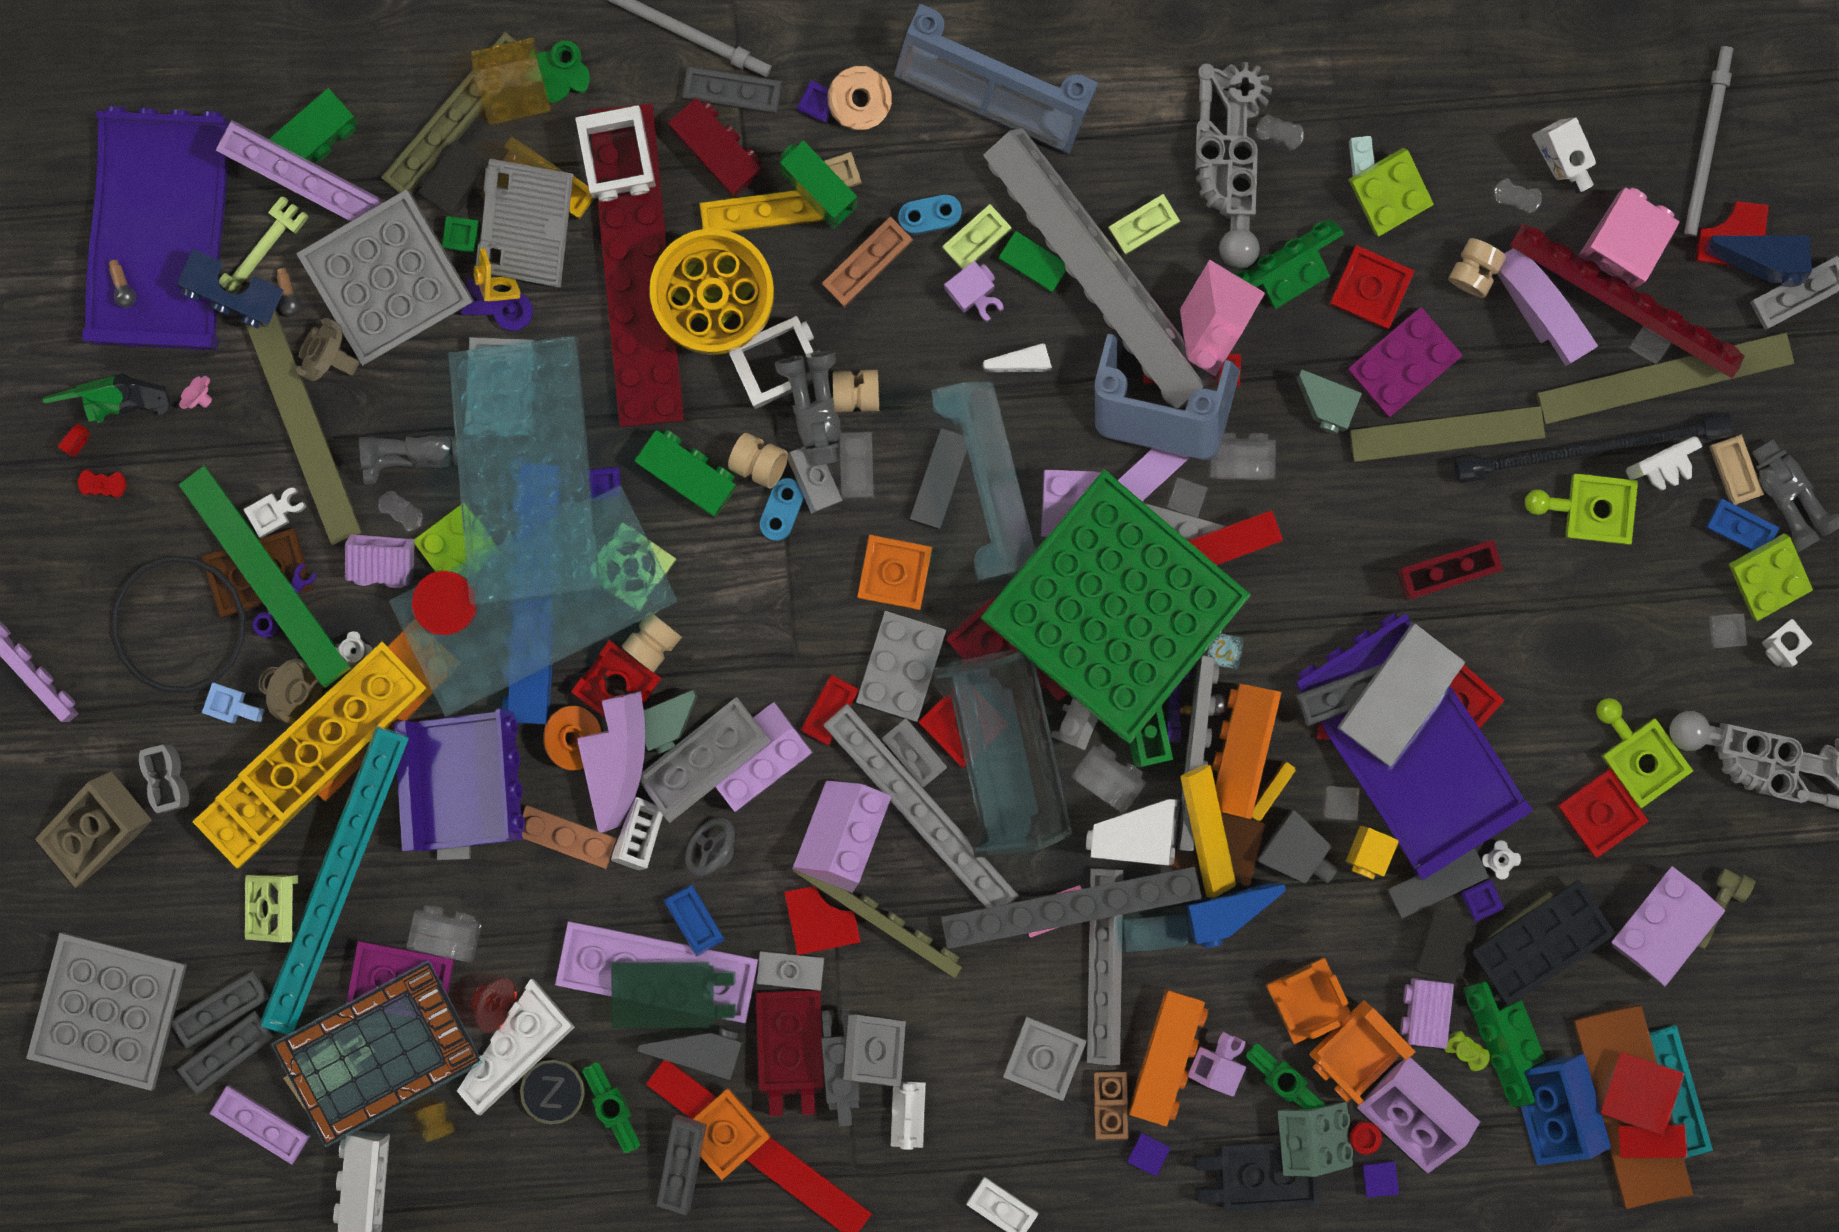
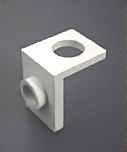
M1790 619L1764 640L1762 644L1767 649L1766 655L1776 666L1784 668L1795 666L1798 663L1795 658L1808 648L1812 642L1796 622ZM1793 632L1797 635L1799 642L1794 650L1789 651L1781 642V637L1784 633Z

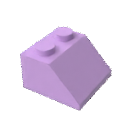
M1044 470L1041 537H1047L1100 472Z

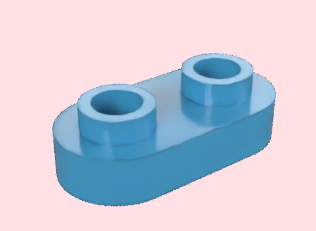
M939 195L911 201L900 209L898 216L899 224L906 233L911 235L951 228L959 222L962 208L960 202L951 195ZM943 205H948L951 207L952 212L950 215L944 216L940 213V208ZM911 212H918L921 218L918 222H911L908 216Z
M786 478L778 481L769 496L760 520V529L764 536L772 541H780L788 537L797 518L804 496L796 480ZM788 488L794 492L792 499L784 500L781 494L784 489ZM778 518L782 521V526L779 530L770 528L772 519Z

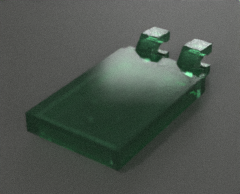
M710 961L612 962V1028H709L710 1024H714V1018L736 1017V1003H714V986H734L736 984V971H714V965H710Z

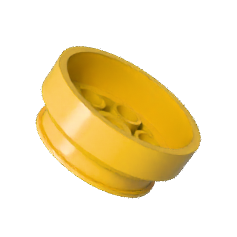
M701 229L676 239L660 255L650 280V300L660 326L673 341L693 352L718 355L742 348L762 331L772 311L774 285L771 271L765 258L751 242L731 231ZM729 258L735 261L736 268L732 273L723 274L718 270V265L723 259ZM692 261H699L704 265V270L699 276L692 277L686 273V268ZM742 285H750L755 290L754 296L746 301L741 300L736 296L738 288ZM716 287L722 291V298L718 302L709 303L704 299L705 292L709 288ZM676 291H687L690 294L689 302L683 306L674 304L672 297ZM726 315H738L741 318L740 325L733 330L725 328L723 326V319ZM703 316L709 321L705 331L695 332L691 329V322L695 317Z

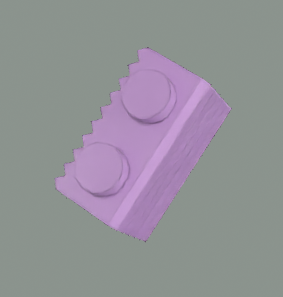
M350 534L345 543V580H352L355 584L361 586L376 582L385 583L390 588H401L409 585L414 575L415 540Z
M1411 978V985H1405L1403 1001L1405 1004H1408L1407 1017L1402 1016L1400 1036H1405L1404 1040L1408 1044L1447 1049L1454 989L1453 983Z

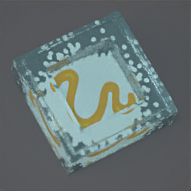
M1220 633L1209 646L1207 656L1215 657L1214 664L1238 670L1244 638Z

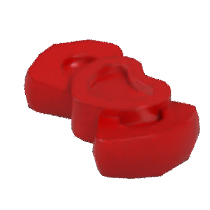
M85 469L77 480L79 491L84 496L103 494L119 498L124 494L127 487L125 476L120 471L107 476L105 474L95 475L91 470Z

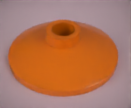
M579 706L563 707L554 712L546 723L544 729L546 752L550 759L563 769H584L577 738L602 732L601 727L595 716L585 708ZM566 733L570 735L569 744H567L565 739Z

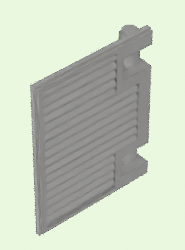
M489 159L488 167L485 170L483 190L485 191V203L476 266H479L480 248H485L488 258H490L491 248L500 249V264L490 262L491 275L561 287L573 173ZM498 173L509 174L508 189L497 187Z

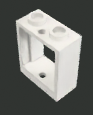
M639 105L575 117L589 191L593 199L599 198L601 202L611 201L618 198L617 194L630 192L631 195H642L650 192V187L656 186L642 111ZM635 126L644 175L597 183L588 135Z
M797 316L760 332L747 345L729 352L754 409L792 393V388L788 381L761 393L743 352L794 329L805 354L812 353L813 350L809 343L810 340L814 339L807 322L800 323ZM808 372L805 374L807 386L813 383L811 373Z

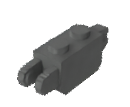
M842 1009L841 1021L844 1034L832 1035L831 1032L832 1016L829 1010L822 1011L824 1036H822L821 1040L826 1099L829 1109L838 1111L839 1127L852 1125L851 1108H859L858 1101L860 1100L859 1082L843 1080L850 1009Z

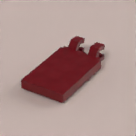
M993 596L949 635L946 641L1010 711L1014 709L1015 712H1018L1022 709L1036 724L1045 716L1031 700L1045 687L1058 702L1062 701L1068 693L980 619L982 614L996 599Z
M821 990L756 993L759 1091L763 1090V1095H769V1115H784L783 1094H801L802 1115H815V1093H821V1088H824L821 1040Z

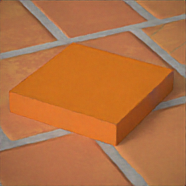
M869 535L857 598L920 610L932 547Z
M729 1087L693 1118V1120L707 1124L701 1157L721 1180L728 1176L771 1137L768 1131Z

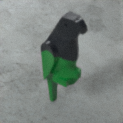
M124 373L80 384L75 388L43 397L45 404L81 396L88 422L97 421L98 423L102 422L107 414H126L142 407L151 411H158V416L168 410L169 397L165 386L137 380Z

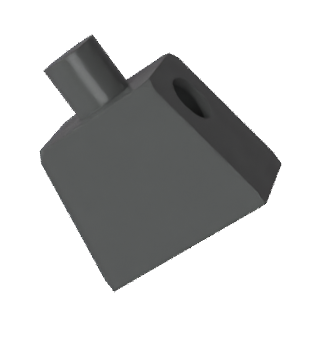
M1289 810L1257 856L1258 862L1305 884L1312 874L1328 884L1338 870L1337 866L1324 858L1331 848L1330 844L1294 810Z

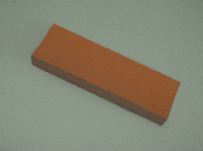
M1633 1003L1573 1020L1582 1054H1585L1601 1111L1620 1052L1657 1064L1641 1005ZM1602 1114L1611 1146L1608 1151L1624 1208L1630 1209L1650 1203L1693 1195L1684 1158H1620L1619 1124L1629 1123ZM1672 1115L1669 1123H1674Z

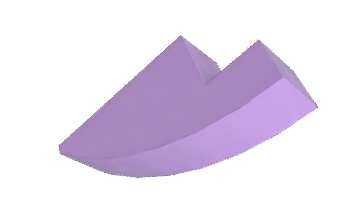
M1514 248L1506 252V259L1497 275L1540 343L1549 339L1565 366L1598 347L1573 308L1542 269L1531 258Z
M641 691L603 700L602 705L608 731L577 738L598 833L622 826L635 799L640 783L645 753V718Z

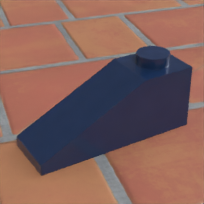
M1713 235L1705 246V253L1770 283H1782L1784 287L1799 286L1812 273L1810 236Z

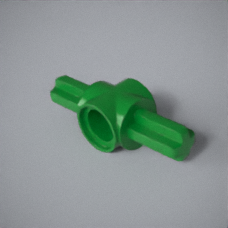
M1258 1043L1248 1050L1246 1058L1266 1076L1264 1081L1288 1103L1294 1101L1301 1109H1315L1326 1106L1323 1101L1306 1087L1308 1081L1284 1059L1279 1062ZM1291 1073L1294 1077L1293 1085L1289 1089H1280L1278 1087L1280 1075Z
M599 1062L588 1065L583 1069V1074L595 1096L591 1101L595 1107L597 1117L603 1122L606 1129L611 1127L624 1153L637 1149L640 1146V1141L628 1119L632 1114L628 1108L626 1098L620 1093L617 1086L612 1088ZM608 1099L617 1101L620 1106L619 1114L615 1116L606 1114L603 1109L604 1101Z

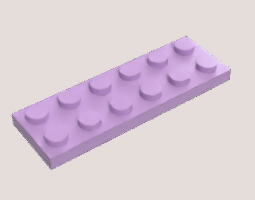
M568 921L555 985L746 1023L759 959L712 949L696 957L687 944Z

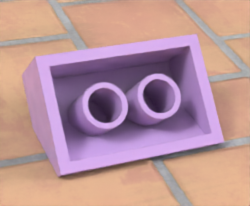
M775 702L753 717L771 742L715 786L734 812L741 809L813 753Z
M826 781L792 869L853 893L860 882L892 796L863 784Z
M1672 866L1612 941V946L1666 987L1724 914L1725 910L1697 884Z
M1411 1057L1407 1061L1405 1059L1393 1067L1363 1099L1364 1102L1357 1106L1369 1120L1427 1173H1430L1464 1148L1480 1123L1477 1118Z

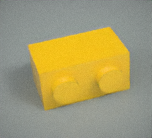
M1360 826L1345 862L1353 865L1351 871L1367 878L1374 879L1375 874L1385 876L1399 840L1371 828Z

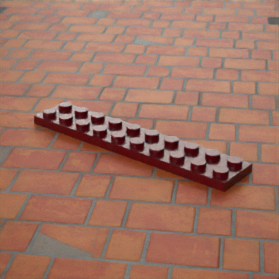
M653 104L639 105L642 111L656 186L650 187V192L642 195H631L630 192L617 194V199L604 202L599 201V198H597L620 428L684 422L677 343L660 326L650 300L652 272L658 258L667 248ZM632 106L589 110V115ZM635 126L591 134L597 183L644 175Z

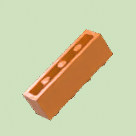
M1167 988L1165 989L1130 1102L1129 1115L1166 1127L1169 1119L1175 1120L1180 1102L1175 1101L1178 1089L1184 1090L1188 1080L1187 1075L1189 1071L1185 1070L1188 1057L1194 1058L1199 1040L1194 1039L1198 1026L1203 1028L1208 1014V1009L1204 1008V1000Z

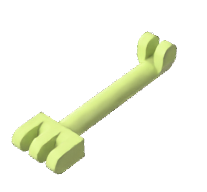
M284 196L280 197L268 212L277 220L232 276L225 273L220 277L219 284L231 294H236L239 291L242 283L286 228H289L296 234L309 216L304 212H301L295 220L292 219L299 209L294 204H291L285 212H282L289 201Z

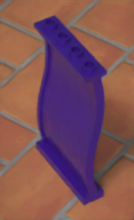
M115 106L107 107L106 111H96V118L98 119L97 177L88 252L85 328H83L82 341L90 345L218 351V338L216 335L217 311L210 308L212 302L201 297L198 302L180 295L182 289L176 287V284L192 249L220 261L226 205L228 157L216 151V148L230 122L225 117H222V113L214 111H203L202 116H192L186 110H170V114H158V110L151 108H139L138 113L126 112V108ZM112 260H118L119 265L122 266L127 284L136 292V302L131 307H120L114 301L115 286L109 271V262Z
M1396 613L1379 622L1382 629L1371 635L1369 630L1352 639L1355 646L1344 652L1342 647L1325 656L1328 663L1317 669L1313 664L1298 673L1301 680L1294 683V685L1300 692H1304L1383 664L1411 626L1410 618L1407 614L1400 618ZM1450 685L1391 767L1385 765L1337 728L1348 712L1319 722L1393 837L1399 840L1398 845L1419 880L1428 878L1533 811Z

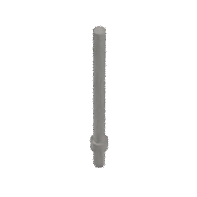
M607 0L731 60L730 64L740 69L746 67L764 77H767L771 71V65L750 56L749 51L739 46L736 49L637 0Z
M1721 46L1717 68L1712 72L1710 84L1713 86L1684 230V235L1697 236L1725 90L1730 86L1732 73L1729 70L1734 48L1728 46Z

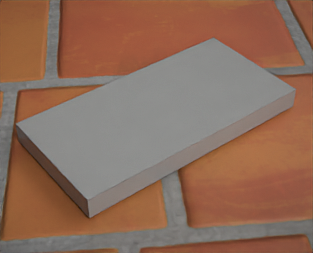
M1411 624L1337 728L1385 765L1391 767L1463 667L1465 661L1418 625Z
M736 697L675 745V748L670 749L645 769L641 774L640 783L662 815L670 823L771 741L742 702Z

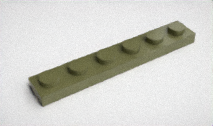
M793 869L795 873L955 978L961 970L962 965L957 962L960 958L958 955L946 947L939 951L930 945L933 940L931 937L918 929L912 933L903 927L906 923L905 920L891 911L888 915H885L876 909L879 903L863 893L859 898L849 891Z

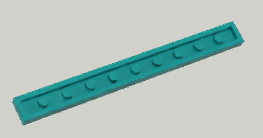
M376 725L262 1016L261 1027L293 1035L409 738L405 734Z

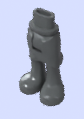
M818 351L806 355L816 396V401L810 403L803 356H792L775 362L777 373L787 377L790 382L795 405L792 407L796 416L798 433L806 448V452L811 454L813 466L838 461L836 448L839 446L838 438L841 433V423L838 414L834 410L833 397L830 393L828 370L836 363L835 351Z
M372 436L359 437L364 486L376 484L380 470L395 466L410 467L411 469L444 468L451 466L452 462H454V465H458V460L472 459L471 441H456V437L427 436L419 438L406 436L405 441Z
M1774 439L1752 452L1759 463L1756 466L1760 474L1759 482H1761L1763 490L1772 497L1777 509L1782 511L1791 530V540L1797 553L1814 544L1820 538L1839 529V513H1828L1822 507L1812 491L1814 489L1813 485L1807 479L1800 465L1790 454H1786V450L1781 451ZM1798 497L1815 530L1808 526L1794 504L1793 500Z

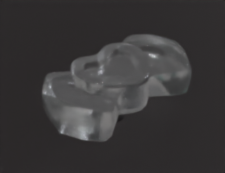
M1270 114L1263 116L1257 124V135L1260 140L1272 138L1275 142L1284 141L1290 150L1299 147L1304 140V130L1300 124L1293 125L1291 122H1283L1279 118L1274 119Z
M1509 178L1502 179L1495 187L1494 197L1497 203L1515 206L1519 210L1524 209L1528 214L1535 212L1542 204V194L1538 188L1526 190L1523 186L1515 187Z
M388 491L379 498V511L390 514L395 521L402 522L406 531H414L421 526L423 519L421 510L414 508L409 501H405L395 491Z

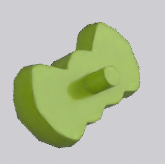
M1454 1031L1448 1035L1447 1049H1444L1446 1052L1457 1053L1460 1060L1468 1062L1472 1071H1480L1487 1067L1490 1060V1054L1487 1049H1483L1479 1044L1474 1043L1462 1031Z

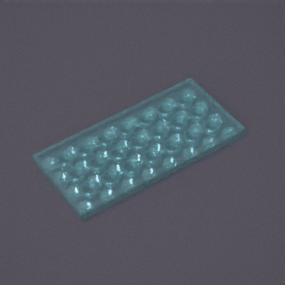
M569 336L448 353L470 605L475 607L601 590L577 338Z
M621 485L449 570L468 579L477 595L476 616L471 624L460 633L445 636L433 634L424 629L414 617L411 605L415 588L389 600L445 717L679 602Z

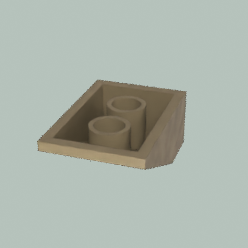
M111 771L89 781L35 840L72 885L77 888L132 842L152 820Z

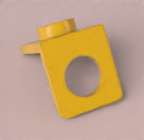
M480 248L479 266H474L475 284L480 287L484 301L519 299L521 293L516 279L507 277L491 278L489 258L485 248ZM496 285H506L511 290L498 292L493 287Z

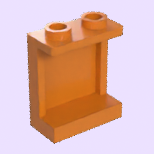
M1365 1000L1340 1023V1027L1334 1029L1309 1053L1317 1062L1313 1066L1315 1071L1325 1081L1331 1077L1338 1084L1334 1090L1347 1103L1353 1099L1359 1106L1364 1102L1360 1097L1361 1094L1400 1056L1407 1061L1415 1053V1050Z

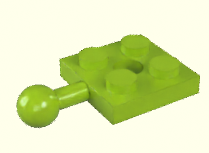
M1572 474L1569 499L1550 498L1543 490H1533L1525 498V507L1534 515H1542L1548 510L1568 512L1565 538L1631 545L1638 481ZM1598 500L1605 501L1610 507V513L1604 519L1597 517L1593 511L1594 504Z
M1606 698L1599 702L1596 709L1598 718L1604 723L1611 724L1622 739L1621 742L1605 752L1601 757L1608 767L1612 769L1640 809L1693 772L1656 719L1650 720L1638 730L1632 732L1621 717L1622 706L1617 700ZM1645 754L1651 755L1655 760V767L1649 773L1643 772L1639 767V760Z

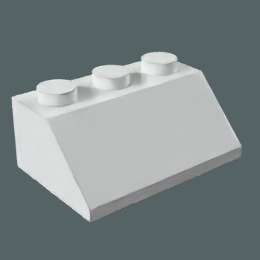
M350 1131L346 1134L345 1139H341L339 1158H344L343 1171H338L336 1190L341 1191L340 1204H335L333 1215L334 1223H338V1232L382 1231L390 1134Z

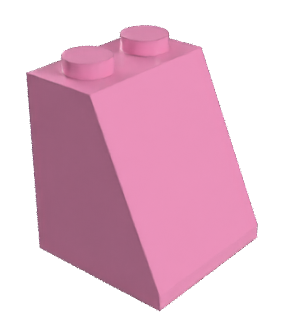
M1625 187L1617 194L1578 256L1584 260L1595 262L1602 271L1612 277H1620L1629 287L1635 289L1646 282L1680 222L1673 218L1674 213L1662 205L1656 207L1646 200L1647 196L1640 190L1635 188L1629 190Z
M1209 260L1180 308L1187 360L1216 376L1243 333L1265 292Z

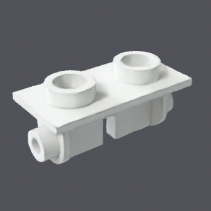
M901 1082V1086H893L891 1146L900 1147V1149L923 1148L925 1082Z

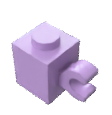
M973 261L944 284L945 291L963 313L975 305L981 318L989 322L991 318L985 311L988 305L996 306L1000 312L1004 309L999 299L986 297L994 290L992 281L995 280V277L985 264L979 267Z
M1223 1032L1215 1052L1203 1047L1199 1048L1187 1077L1211 1089L1234 1097L1246 1067L1232 1059L1243 1051L1245 1041Z

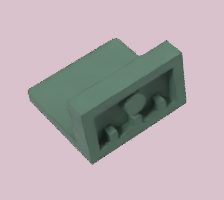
M1338 1102L1315 1109L1278 1110L1284 1176L1316 1177L1352 1167L1353 1148L1349 1141L1350 1116L1346 1102Z

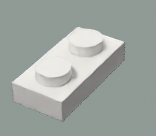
M985 1176L966 1203L967 1206L1006 1232H1027L1038 1215L1036 1210Z

